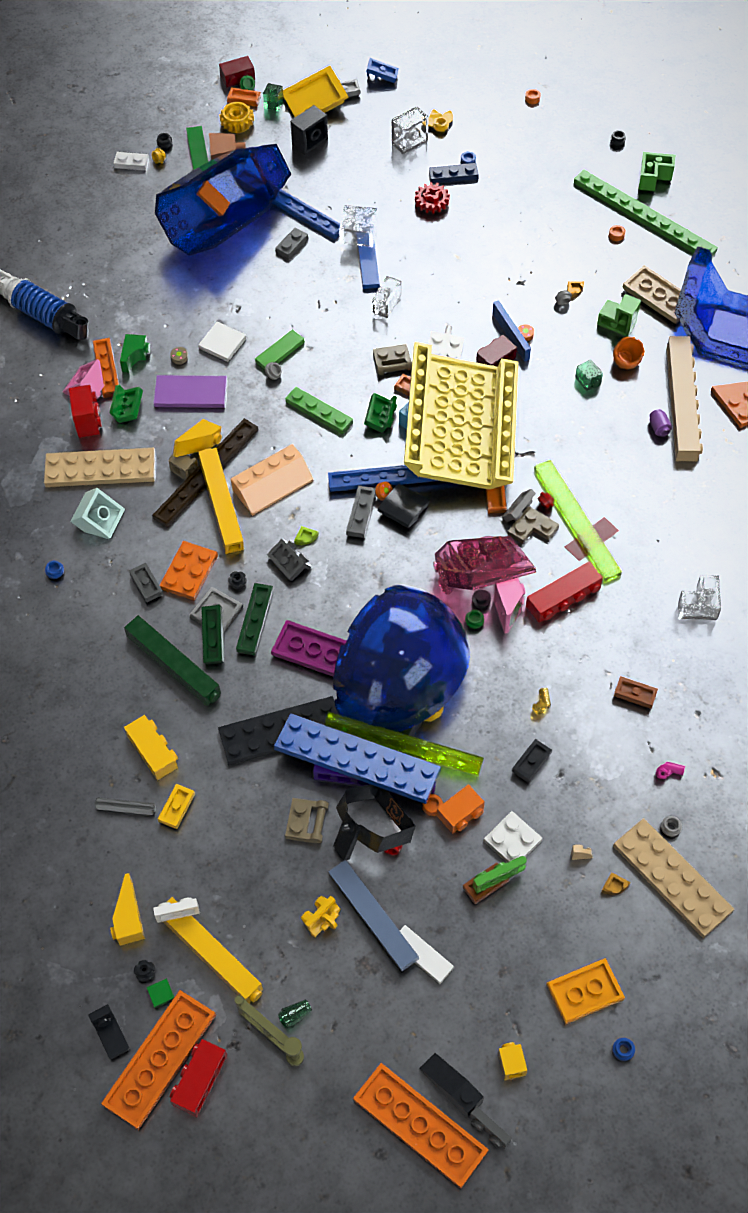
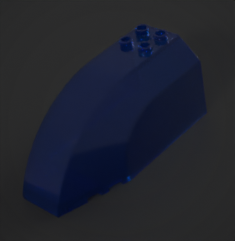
M277 144L236 149L203 164L156 194L155 215L173 246L188 256L216 248L267 212L271 207L272 201L277 198L279 190L284 187L291 176V172ZM204 181H208L230 202L222 216H219L196 194Z

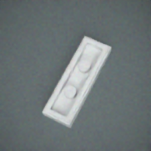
M404 925L400 932L419 956V960L415 964L441 984L454 969V966Z

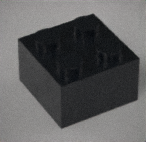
M315 105L290 121L292 145L304 155L328 139L327 114Z

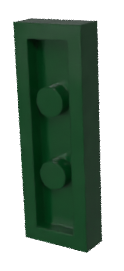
M222 606L201 607L203 663L205 665L224 663Z

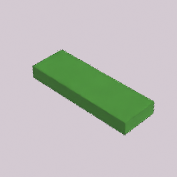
M292 329L257 356L255 363L265 370L268 363H279L301 346L305 340Z

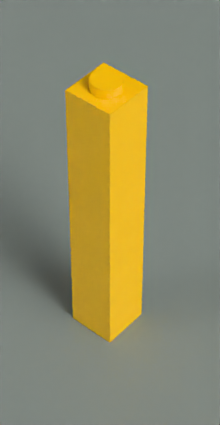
M217 448L199 451L200 466L225 554L244 550L243 538Z
M171 897L167 901L171 904L177 903V901L173 897ZM192 915L163 921L235 994L242 996L248 1003L251 1001L254 1003L262 995L261 991L263 990L262 984Z

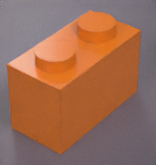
M468 784L437 808V817L453 834L457 830L462 831L471 819L479 818L484 812L485 802Z

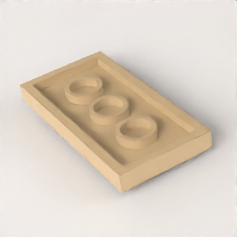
M643 265L622 285L624 290L675 324L694 308L698 302L696 298L646 265Z

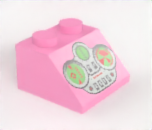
M518 577L495 582L493 602L504 633L510 631L521 613L522 604H524L523 595H525V588L523 583L520 584Z

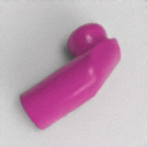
M665 762L656 769V776L660 779H665L673 773L683 776L685 766Z

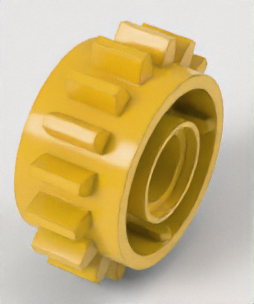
M242 102L227 104L223 110L221 109V114H219L221 126L224 125V129L232 133L245 132L253 125V109L250 110V106Z

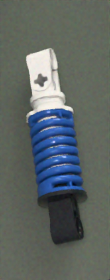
M0 269V294L8 300L11 307L24 312L58 334L67 332L80 340L88 337V319L76 313V307L73 304L61 300L35 285L27 278L19 279Z

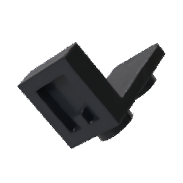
M108 1004L88 1014L110 1060L129 1051L130 1048Z

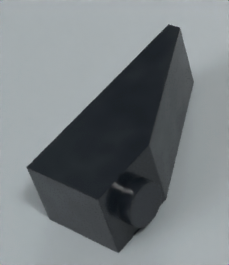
M434 1053L419 1068L466 1118L470 1116L476 1106L479 1107L483 1103L484 1096L438 1054Z

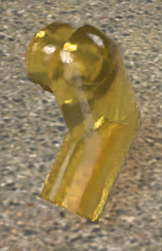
M541 688L539 690L540 701L532 705L535 714H544L551 706L548 688Z

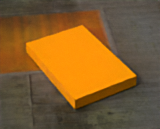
M606 958L551 980L546 984L565 1025L625 999Z

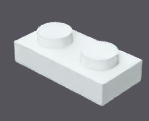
M117 152L114 168L146 171L149 161L148 154Z
M183 898L180 902L172 904L165 902L153 908L157 923L200 914L196 898Z

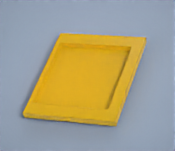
M331 66L281 91L294 117H297L313 105L325 113L343 104L344 100L349 98Z

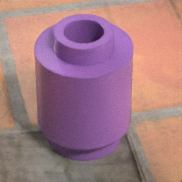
M662 409L653 410L649 414V421L657 436L668 435L672 430V425L667 414Z

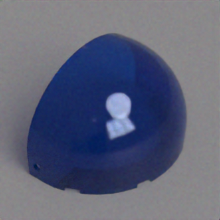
M404 584L386 588L383 594L375 595L370 599L350 625L347 631L350 633L345 645L341 644L333 678V689L336 690L337 699L334 700L335 707L343 724L373 734H387L408 729L439 711L460 687L470 662V644L467 634L452 609L435 595L423 589Z

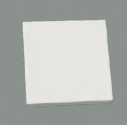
M216 322L198 346L199 349L229 362L247 338L246 334Z

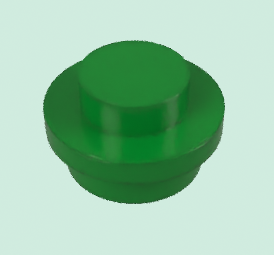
M244 76L240 80V87L245 90H253L255 81L251 76Z
M471 610L466 614L465 622L470 628H479L484 624V615L479 610Z

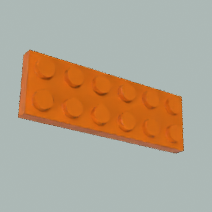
M179 990L101 1105L139 1130L192 1052L195 1044L199 1042L216 1017V1013Z
M380 1063L353 1098L354 1102L460 1189L489 1151L488 1148L382 1063Z

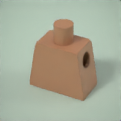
M209 133L212 167L237 162V153L246 152L245 142L236 143L234 134Z

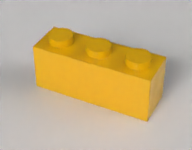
M143 715L124 727L127 737L157 781L178 768L176 753L173 749L169 751L166 747L168 743L162 734L158 735L156 732L157 726L152 719L148 720Z

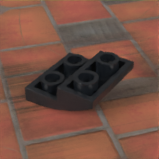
M398 484L383 500L377 511L409 528L418 520L419 514L428 507L430 500Z

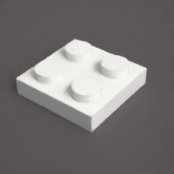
M511 811L484 838L483 842L504 861L509 862L520 856L527 857L542 842L543 838Z

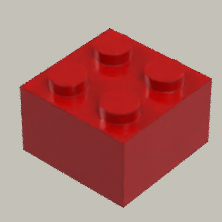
M90 385L69 388L72 418L78 437L99 435V427H102V422L99 416L100 407L97 402L96 392H92Z

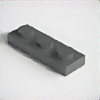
M358 485L346 535L365 538L376 496L375 488Z

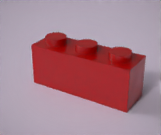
M201 1039L200 1043H196L191 1052L192 1059L189 1065L185 1064L180 1074L182 1079L178 1085L173 1087L170 1093V1102L174 1107L195 1117L198 1116L228 1056L225 1049L204 1039Z

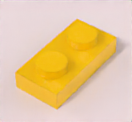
M176 784L158 817V821L178 829L195 796V791Z

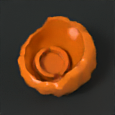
M635 337L622 338L613 349V360L616 365L625 370L634 369L639 365L645 353L643 343Z

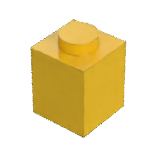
M514 1042L503 1044L502 1048L498 1050V1057L504 1080L526 1076L527 1067L521 1044L515 1045Z

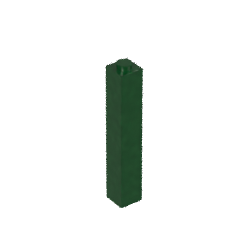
M139 615L124 627L126 636L203 704L208 706L211 702L214 703L218 700L221 694L219 684Z

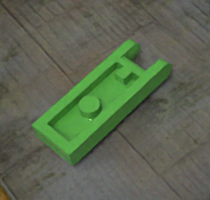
M520 856L507 863L501 862L493 870L477 874L475 879H473L475 892L479 893L524 871L527 861L526 857Z

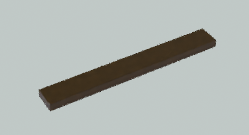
M244 418L216 447L222 469L258 431V426ZM200 465L152 515L154 520L168 527L206 487Z

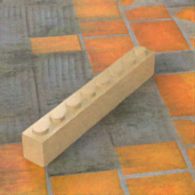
M669 336L666 349L676 461H698L699 454L703 453V444L699 440L701 439L702 431L698 429L700 414H697L699 409V400H696L698 388L697 385H694L696 381V371H693L695 358L692 357L694 345L690 342V336Z

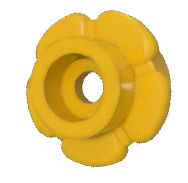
M156 148L152 151V159L156 164H163L166 154L160 148Z

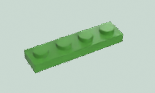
M295 387L285 398L286 403L341 434H344L353 424V418L298 387Z

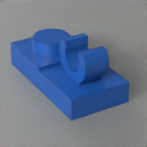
M370 58L366 73L368 77L372 74L375 75L374 79L380 77L395 83L399 68Z

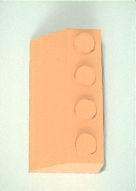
M293 444L231 478L233 492L252 516L314 481L303 456Z

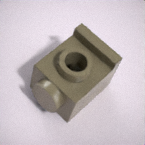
M172 454L168 460L170 470L184 480L198 467L197 459L195 457L191 459L188 455L174 457Z

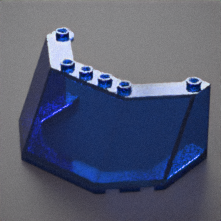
M698 246L688 263L674 313L683 325L687 336H690V340L694 344L698 355L748 369V295L728 290L712 262L711 251Z

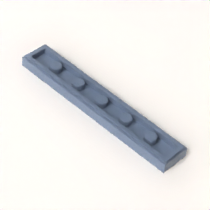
M346 860L328 871L334 882L401 971H404L419 960L417 953Z

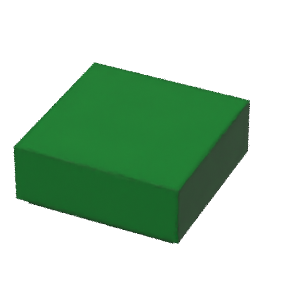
M167 978L147 987L155 1009L172 1002L174 999Z

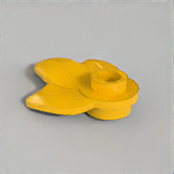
M433 109L429 117H423L425 125L433 127L439 132L446 131L449 123L453 121L451 110L442 115Z

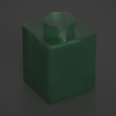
M268 83L263 92L264 108L279 111L284 101L283 86Z
M589 359L576 367L575 378L588 391L600 386L603 372L592 359Z

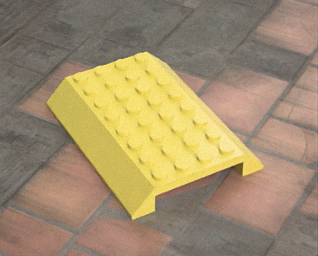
M414 342L404 464L418 477L490 490L513 483L518 362L501 358L498 367L434 355L431 354L432 345Z

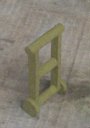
M236 996L235 1003L239 1015L244 1017L284 1052L288 1064L299 1066L304 1060L300 1040L295 1037L288 1038L242 996Z

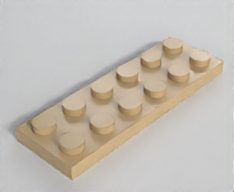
M154 448L46 453L45 487L155 481Z
M644 818L614 843L613 847L702 938H705L734 911V908Z

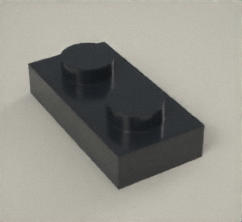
M535 739L513 766L512 772L529 783L550 756L552 749Z

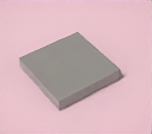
M211 587L189 615L191 619L202 624L201 607L221 605L224 633L242 610L243 604Z

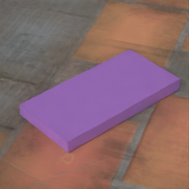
M157 375L154 407L225 408L227 376Z

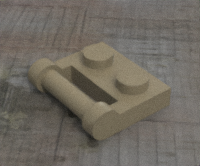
M407 344L373 349L378 375L405 369L407 371L412 370V360Z
M292 798L285 838L322 843V827L325 811L328 810L329 803L323 800L312 801ZM313 809L317 810L314 831L310 834L308 833Z

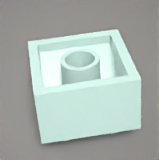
M95 488L85 492L70 522L86 533L110 539L125 508L100 489Z

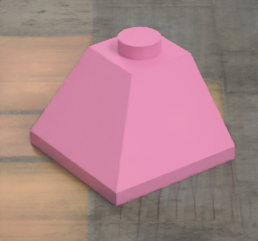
M96 359L80 366L63 390V393L69 395V388L90 385L92 392H96L98 399L101 395L100 391L104 387L100 361Z

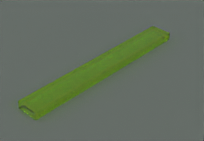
M551 459L535 465V472L553 497L555 504L596 569L602 575L603 580L606 582L622 575V570Z
M328 712L326 716L325 726L416 758L479 776L483 757Z

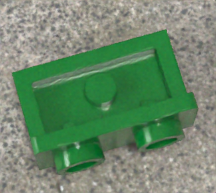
M116 385L110 414L119 423L137 419L143 390L140 387L124 390L120 385Z
M373 393L368 405L364 425L382 433L387 427L390 428L394 420L392 415L397 408V397L393 396L389 400Z

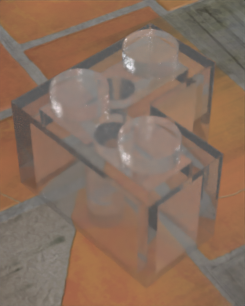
M700 575L696 591H681L678 600L679 619L718 620L722 609L720 576Z

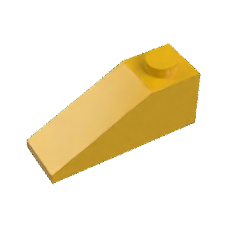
M202 419L175 440L173 456L179 457L203 451L204 449H211L220 443L222 427Z
M129 873L124 876L112 919L114 926L110 927L113 940L117 939L120 946L145 939L134 886Z

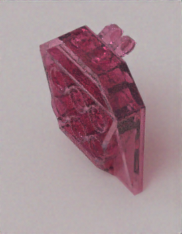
M484 536L481 538L450 540L434 554L436 561L433 562L435 572L439 573L438 585L447 595L451 594L454 588L475 590L536 573V567L511 536Z

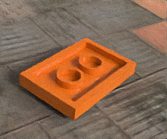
M183 541L160 583L161 589L195 601L218 557V553Z

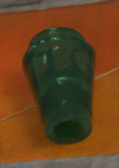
M304 999L282 1008L281 1012L278 1013V1017L286 1029L289 1027L293 1028L312 1011L309 1002Z

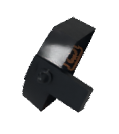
M370 784L345 791L336 806L342 824L333 845L343 860H350L357 840L376 853L411 843L416 825L398 805L388 790ZM375 798L401 831L386 837L377 835L364 826L358 825L350 817L347 804Z

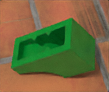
M125 334L120 357L122 372L129 373L131 367L136 362L146 360L147 353H150V343L147 342L146 335Z

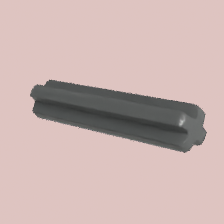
M100 797L95 800V808L97 810L154 815L156 810L155 804L149 802Z

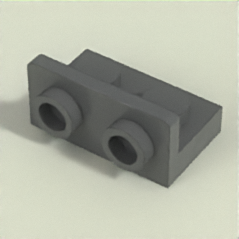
M281 539L267 553V556L289 580L293 581L304 568L310 569L311 566L308 563L309 559L302 552L299 554L296 550L298 547L291 540L287 542Z

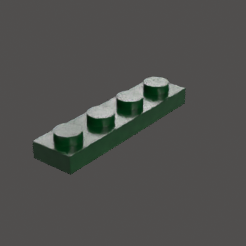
M254 583L236 646V652L256 655L273 593V586Z

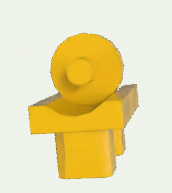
M320 896L314 904L318 910L314 914L306 911L301 916L308 931L315 938L322 930L325 931L328 927L335 929L338 926L334 920L339 916L337 913L341 909L332 896L328 899Z

